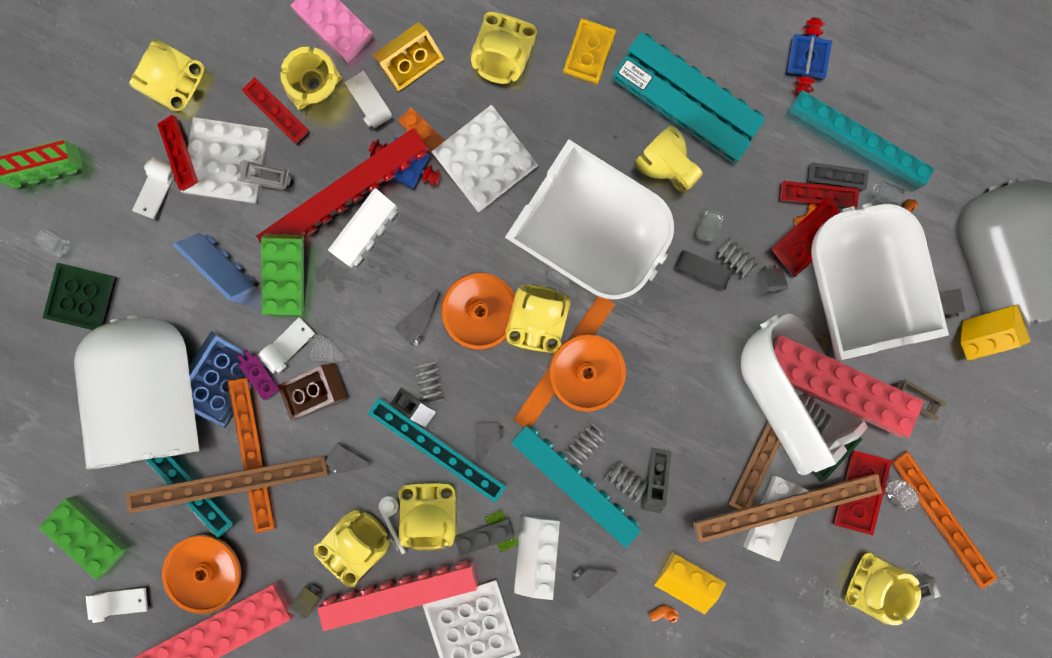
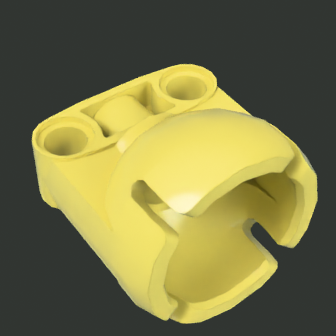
M487 12L484 15L482 26L471 51V64L473 68H479L478 73L483 78L495 83L506 84L511 80L513 82L516 81L523 73L531 49L534 46L537 34L536 27L528 22L505 14Z
M153 38L128 84L133 89L164 105L171 111H180L186 106L198 86L204 72V66L200 61L192 59L160 39ZM191 64L198 66L199 73L197 75L189 71ZM173 97L180 99L181 106L179 108L171 105Z
M310 46L300 47L291 51L283 60L282 72H280V81L287 96L298 110L305 108L311 103H318L326 99L333 92L335 85L342 79L332 58L322 49L314 47L312 50ZM312 83H319V86L316 89L310 88V85Z
M671 125L662 131L644 150V154H641L634 162L637 169L644 175L658 179L667 178L682 194L686 193L703 174L701 169L687 158L686 141L682 133Z
M520 285L516 291L508 326L505 330L507 341L521 348L555 353L561 345V338L570 307V297L565 293L558 294L556 289L542 285ZM512 331H518L519 335L516 337H511L510 333ZM549 339L557 340L556 343L552 345L547 344Z
M429 483L401 487L398 493L400 498V544L406 548L412 546L414 550L427 551L440 550L446 546H452L455 539L456 495L453 486L450 484ZM447 492L452 494L449 498L442 497ZM406 494L413 495L412 498L408 500L404 499V496Z
M354 510L343 515L324 538L315 545L314 554L337 579L348 587H354L385 555L389 546V539H386L387 532L377 519L368 513L363 512L360 514L358 510Z
M866 553L856 568L845 598L848 605L861 610L880 622L899 625L903 623L902 619L908 620L916 612L921 599V589L917 586L919 585L918 579L908 570L882 557Z

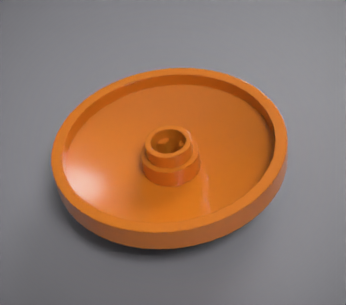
M475 272L464 275L448 288L443 297L441 305L443 325L448 334L457 343L467 348L487 349L496 346L506 339L505 330L508 326L515 294L505 281L493 274Z
M581 334L566 340L555 351L549 367V380L554 393L565 405L578 411H596L608 406L618 397L626 379L625 361L619 349L609 340L593 334Z
M195 535L182 540L170 550L163 564L162 580L166 593L178 607L191 613L206 614L219 610L235 596L241 581V567L238 557L227 543L214 536Z

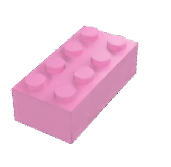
M295 0L291 4L294 12L347 64L374 39L371 30L340 0Z

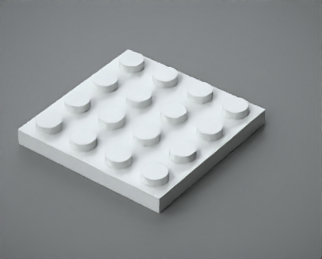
M492 105L432 151V154L477 212L488 206L538 166Z
M193 117L188 152L198 183L185 191L180 190V192L257 204L260 186L237 181L242 167L239 164L242 160L264 165L269 129ZM251 167L250 176L261 178L263 170Z
M496 579L478 585L476 591L423 604L440 658H513L521 655Z

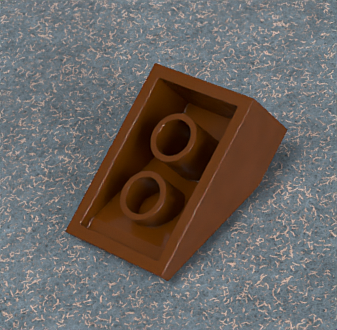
M335 363L320 365L278 385L291 421L348 399Z

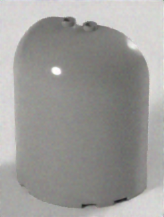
M1017 178L1008 181L1007 186L1001 187L1000 184L989 187V192L975 197L964 207L957 226L959 242L983 312L986 314L1018 305L1025 327L1031 326L1033 323L1052 320V183L1038 179L1019 182Z

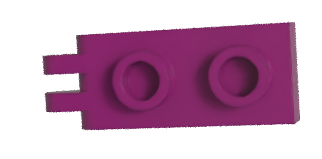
M246 349L244 353L248 358L244 359L241 354H238L237 357L241 361L238 365L262 400H265L277 392L279 388L255 353L251 355Z

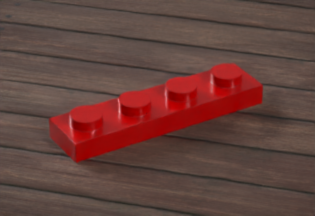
M255 77L242 89V92L295 144L309 132Z
M170 115L157 123L178 188L185 191L198 183V179L177 117Z
M782 181L780 201L820 205L828 197L834 201L837 207L858 208L859 189Z

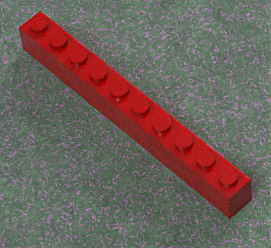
M413 127L256 235L257 239L261 243V238L264 234L310 235L314 233L318 225L330 222L333 215L346 211L349 204L362 200L365 193L368 191L372 192L374 188L378 189L380 187L379 184L384 180L387 182L393 179L397 171L409 168L411 162L416 158L420 160L425 157L427 151L430 150L418 130Z

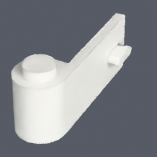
M364 70L344 82L364 112L365 117L363 119L369 128L372 126L375 129L393 118L390 110Z
M153 157L145 163L144 170H146L148 177L132 209L133 212L151 219H155L174 178L171 164Z
M299 317L272 344L266 346L257 355V358L272 373L277 372L279 374L287 367L285 364L316 333Z
M387 495L380 501L379 510L394 538L392 543L396 551L400 550L404 554L408 549L400 544L399 531L391 518L399 510V498L395 495Z
M146 588L86 595L88 620L97 623L105 621L104 617L110 615L148 611Z

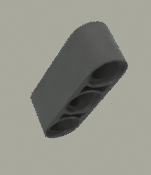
M682 250L675 266L676 270L722 290H726L733 274L731 270L684 250Z

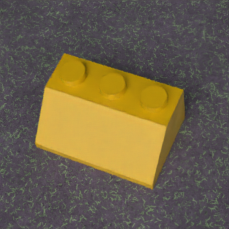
M420 22L372 54L398 92L444 60L429 32Z
M1018 305L963 320L961 345L967 361L1018 348L1031 342Z
M672 552L654 586L706 614L716 603L727 583L677 553Z

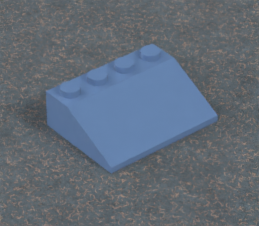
M198 233L173 244L228 300L243 304L258 289L255 285L257 281L251 275H245L241 271L243 268L236 261L232 263L227 258L229 254L223 248L218 249L214 245L216 241L207 234L205 236Z
M211 330L189 365L194 413L224 428L233 415L228 381L246 378V375L238 365L241 361L237 355L241 354L244 359L248 357L244 353V349ZM248 379V385H249V388H250L251 382H250L249 379Z

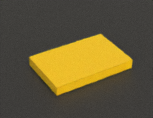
M581 18L563 73L599 84L617 30Z

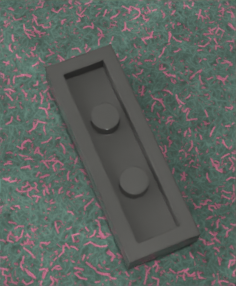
M812 162L810 164L808 182L866 190L869 170Z
M508 518L457 535L454 540L461 556L513 539L515 535Z

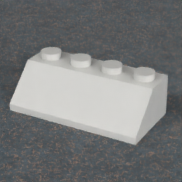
M374 188L328 251L351 268L354 265L357 266L363 259L361 255L364 251H369L373 246L374 238L384 232L386 222L388 220L391 221L396 216L397 206Z
M772 475L760 504L807 492L808 490ZM797 517L750 529L743 546L760 555L780 561Z
M521 515L515 594L537 599L553 600L559 519Z

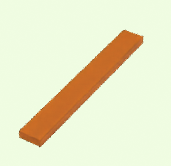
M598 296L570 338L581 334L595 335L615 304L608 299ZM549 368L513 419L523 427L528 426L530 428L531 425L533 426L555 394L549 380Z
M246 377L229 380L228 386L243 469L247 471L262 468L263 462L248 379ZM267 487L248 491L255 533L275 529Z
M905 451L893 459L892 465L978 586L984 589L997 580L998 577L910 453Z

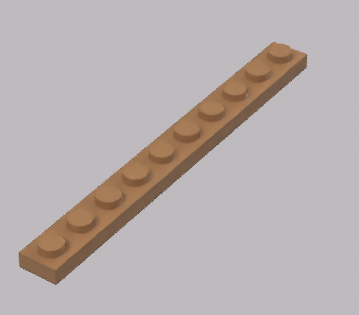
M812 331L822 350L825 351L830 340ZM767 422L729 502V505L739 510L751 506L781 443L769 422Z
M321 456L125 494L128 513L130 514L328 476L325 457Z
M875 473L693 522L697 541L699 543L881 494L879 475Z

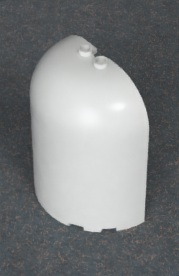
M568 139L548 170L541 186L530 203L526 204L505 238L594 295L605 299H622L639 291L648 279L650 281L653 280L658 272L655 270V267L658 263L662 265L668 256L665 252L673 238L674 221L669 207L658 195Z
M872 203L861 205L860 210H855V207L842 209V213L831 217L818 229L812 242L811 256L836 361L949 335L924 230L911 212L893 204L873 206Z
M789 313L781 317L775 315L760 324L761 329L755 332L747 341L741 356V371L747 386L797 472L801 475H807L813 470L818 472L835 465L847 452L844 445L857 440L868 426L864 420L810 396V398L815 400V404H819L821 409L826 410V414L832 416L829 428L820 434L799 398V395L804 393L793 388L777 360L772 343L775 337L782 335L823 355L825 353L811 330L801 319Z
M138 315L128 316L127 320H110V323L97 327L88 333L77 347L74 357L86 469H100L128 464L133 461L199 451L187 352L179 331L164 320L153 318L139 319Z

